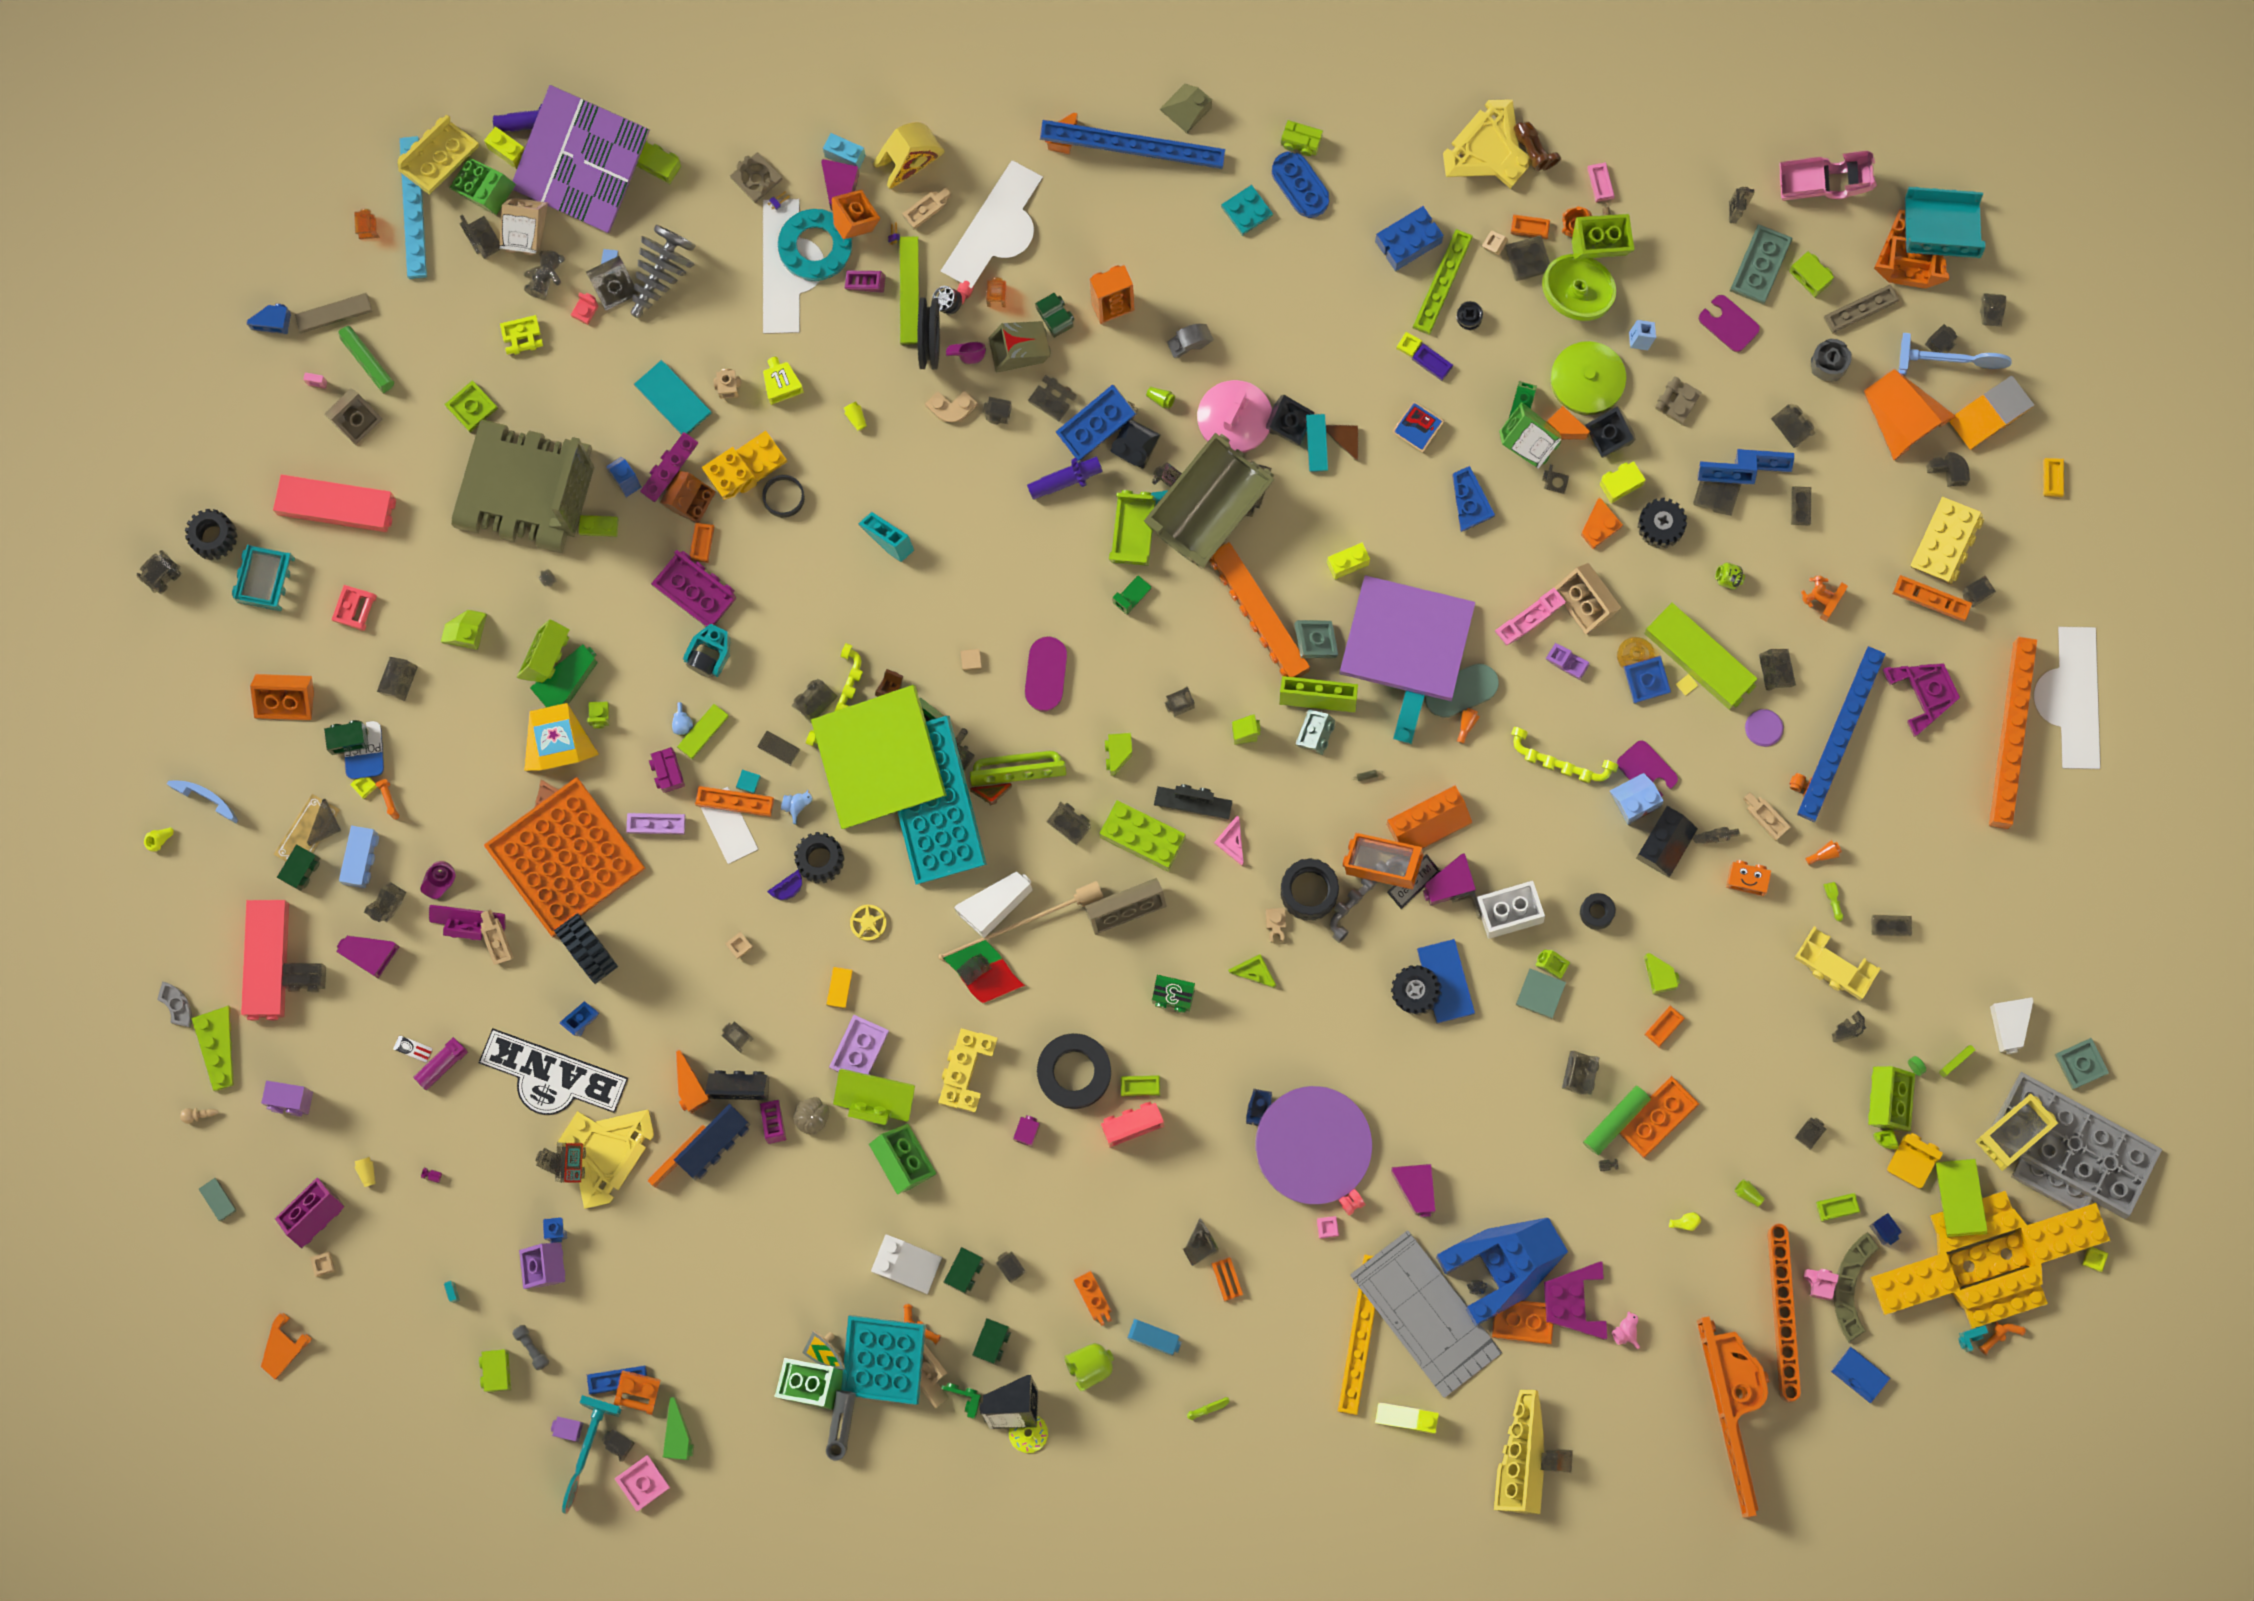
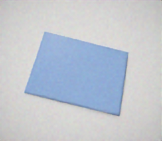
M603 249L601 265L616 266L618 250Z

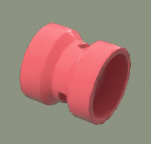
M1355 1189L1347 1197H1342L1338 1200L1348 1216L1352 1215L1357 1208L1365 1206V1202Z

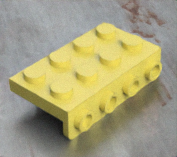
M445 115L443 118H439L435 126L431 130H427L418 142H414L406 154L403 153L398 158V171L430 195L479 147V143L453 124L448 115Z
M1942 497L1910 566L1944 580L1949 584L1957 581L1960 575L1959 568L1961 563L1964 564L1968 557L1967 550L1969 546H1973L1976 540L1975 533L1983 525V514L1980 511Z

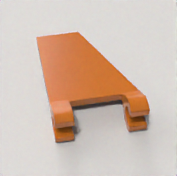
M280 1313L272 1323L261 1367L275 1380L312 1340L308 1334H302L295 1344L283 1333L280 1328L290 1319L285 1313Z

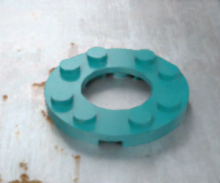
M807 209L796 213L783 225L778 237V252L782 263L793 275L808 281H821L837 275L846 266L852 253V239L843 240L834 226L832 212L823 209ZM809 228H821L827 231L833 239L832 251L822 260H807L797 250L799 236Z

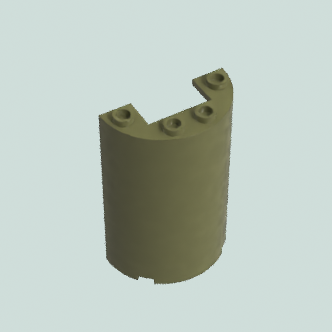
M1214 433L1144 520L1145 524L1151 530H1155L1163 541L1190 562H1196V565L1200 568L1207 564L1274 481V474L1266 468L1264 470L1261 469L1252 460L1251 462L1247 461L1244 458L1246 455L1239 449L1233 450L1231 448L1230 440L1225 435L1220 434L1219 436L1217 433Z

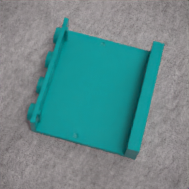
M1908 187L1905 196L1906 253L1982 258L1986 247L1985 241H1981L1980 202L1983 192Z

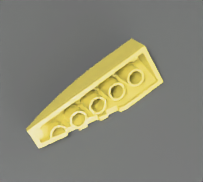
M1520 1390L1513 1413L1515 1419L1508 1430V1434H1510L1507 1445H1504L1502 1452L1505 1453L1502 1464L1499 1463L1497 1469L1494 1510L1540 1514L1544 1476V1438L1539 1394L1537 1390Z

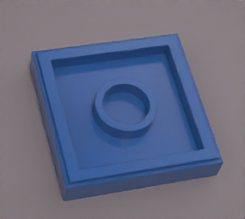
M1661 656L1623 667L1633 703L1671 693Z

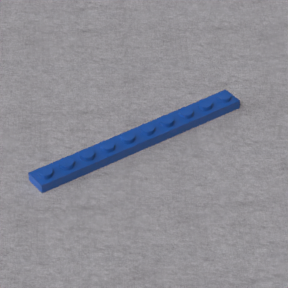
M1048 120L1042 121L1040 140L1219 169L1223 168L1225 149Z
M1869 646L1867 647L1796 815L1812 822L1816 821L1886 653Z

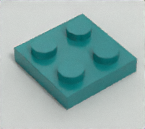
M1252 185L1221 204V208L1242 236L1273 216L1269 207Z

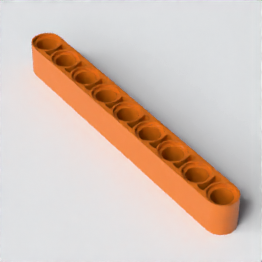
M1778 1223L1768 1230V1246L1779 1392L1782 1400L1793 1402L1800 1397L1801 1390L1789 1233L1785 1225ZM1775 1228H1779L1782 1231V1238L1774 1236L1773 1231ZM1776 1248H1781L1784 1251L1783 1258H1778L1775 1255ZM1777 1268L1785 1270L1786 1275L1784 1278L1777 1276ZM1780 1287L1786 1289V1298H1781L1778 1295ZM1781 1307L1788 1310L1789 1315L1787 1318L1781 1317L1779 1313ZM1783 1327H1786L1790 1330V1336L1788 1338H1785L1781 1335V1329ZM1784 1347H1788L1791 1350L1792 1355L1790 1358L1784 1357L1782 1353ZM1786 1367H1789L1793 1370V1376L1791 1378H1787L1784 1375V1369ZM1788 1387H1791L1795 1392L1793 1398L1786 1396L1785 1391Z

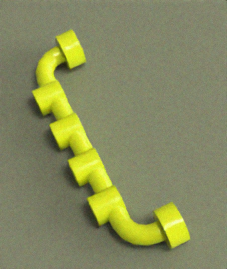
M845 643L840 657L847 660L849 656L852 657L854 665L849 673L835 711L849 707L846 705L848 698L853 699L856 691L853 685L855 681H860L863 671L860 670L861 656L852 649L853 645ZM810 730L805 744L813 746L814 743L817 744L814 731Z
M1514 727L1511 735L1514 736V747L1517 752L1525 755L1524 760L1536 763V760L1544 762L1543 767L1553 770L1554 767L1562 769V774L1570 777L1573 773L1580 775L1579 780L1590 783L1591 780L1605 781L1612 772H1617L1619 765L1608 760H1604L1602 765L1605 771L1602 774H1596L1569 762H1564L1555 757L1539 753L1536 750L1525 748L1521 744V739L1526 740L1528 732L1518 727Z

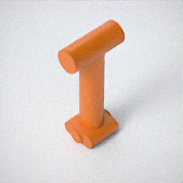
M387 779L376 782V786L382 792L387 806V813L394 820H397L400 815L396 811L388 788L390 783Z

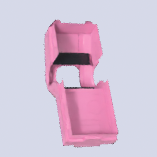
M1868 150L1842 154L1845 161L1841 163H1831L1829 159L1822 157L1780 162L1782 200L1824 195L1830 199H1843L1873 190L1877 186L1874 177L1875 158L1873 153ZM1848 172V185H1845L1846 190L1831 191L1829 175Z

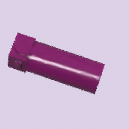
M453 1037L413 1078L427 1091L458 1060H461L468 1051Z

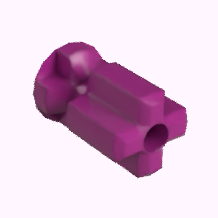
M424 1167L421 1178L425 1179L427 1176L428 1180L439 1183L442 1173L435 1170L428 1172V1169Z

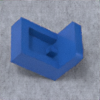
M563 1218L543 1220L545 1240L550 1241V1243H562L563 1239H567Z

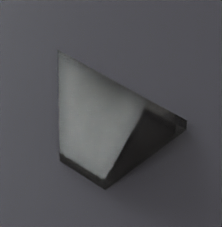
M1201 1218L1186 1247L1183 1248L1192 1266L1219 1252V1248Z

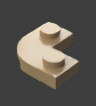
M937 391L925 403V407L942 422H960L978 406V403L965 391L952 403Z

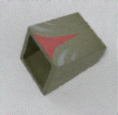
M1043 321L1001 323L989 337L996 372L1041 364L1050 357L1051 349L1047 343V331L1044 328Z

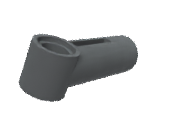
M836 1391L826 1447L827 1457L833 1461L842 1459L847 1452L856 1393ZM841 1413H843L844 1416H843L841 1434H840V1438H837V1437H838V1431H839V1425H840V1419H841ZM839 1445L842 1452L834 1454L832 1446Z

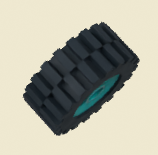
M578 913L554 930L566 949L594 984L618 968L614 959Z

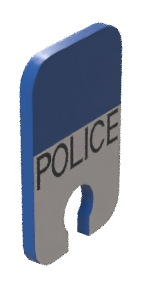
M366 722V727L369 731V748L344 753L346 775L352 780L377 777L384 771L382 728L378 722Z

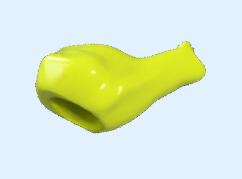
M173 828L152 830L150 833H147L144 838L145 847L151 852L159 851L165 841L174 834Z
M1696 1212L1687 1213L1681 1219H1670L1669 1227L1694 1231L1701 1223V1218Z

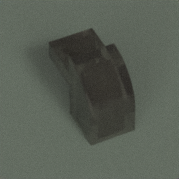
M1948 452L1945 460L1942 457H1937L1930 460L1927 464V473L1946 472L1947 487L1966 486L1970 481L1969 466L1966 460L1957 453Z
M390 882L381 888L376 901L366 906L364 913L375 921L388 922L402 904L406 891Z

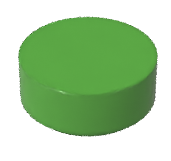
M1913 1056L1908 1060L1909 1067L1916 1075L1921 1076L1926 1072V1066L1919 1057Z

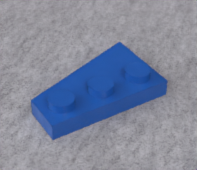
M1468 466L1453 473L1452 478L1460 532L1495 517L1471 467Z

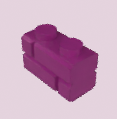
M673 747L651 753L652 760H649L651 770L656 771L657 777L654 778L657 789L661 788L663 793H667L674 789L685 787Z

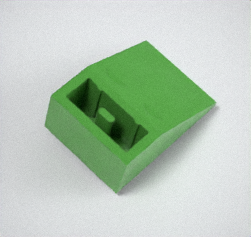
M468 157L449 188L481 208L497 215L516 184L503 173Z

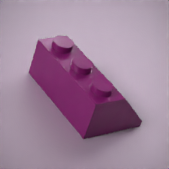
M317 1177L275 1220L286 1236L302 1249L334 1217L338 1216L345 1206Z

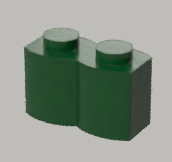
M1055 292L1035 303L1039 315L1054 338L1073 328V321L1075 320L1072 313L1064 309L1065 303L1060 295L1057 296Z

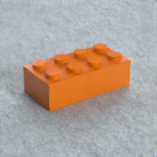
M1125 265L1114 266L1109 271L1096 273L1090 278L1091 302L1100 324L1135 310L1133 283Z

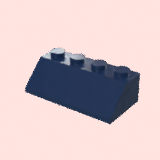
M729 1104L674 1161L694 1180L697 1178L701 1179L708 1172L706 1169L711 1164L715 1165L722 1158L720 1155L725 1150L729 1151L736 1144L734 1141L739 1136L743 1137L749 1131L750 1123Z

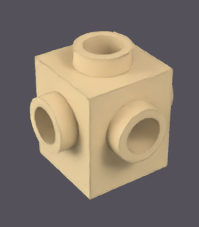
M722 369L721 372H716L717 378L713 379L714 389L718 390L720 399L739 397L738 387H741L740 376L736 375L735 370Z

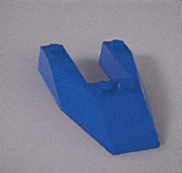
M1547 1217L1488 1228L1437 1254L1436 1259L1445 1275L1479 1256L1487 1267L1499 1289L1467 1306L1466 1311L1476 1327L1526 1299L1568 1253V1250Z

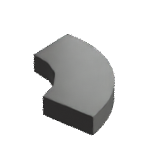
M162 981L157 1000L169 1008L171 1014L170 1023L191 1028L192 1011L187 998L178 988Z

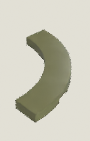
M1868 1232L1850 1247L1837 1271L1839 1276L1834 1289V1307L1839 1326L1848 1343L1865 1332L1857 1314L1854 1295L1859 1271L1867 1259L1879 1249Z

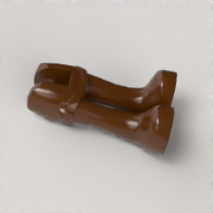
M1520 122L1514 126L1515 135L1519 142L1526 147L1535 171L1548 170L1560 162L1561 156L1559 153L1553 152L1548 154L1545 151L1538 137V131L1531 122Z

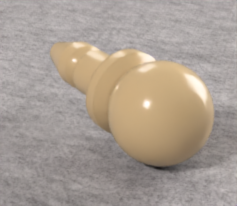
M186 1108L181 1111L180 1119L183 1123L190 1124L194 1120L196 1122L199 1121V1117H212L218 1114L219 1111L214 1109L198 1111L197 1108L194 1110Z

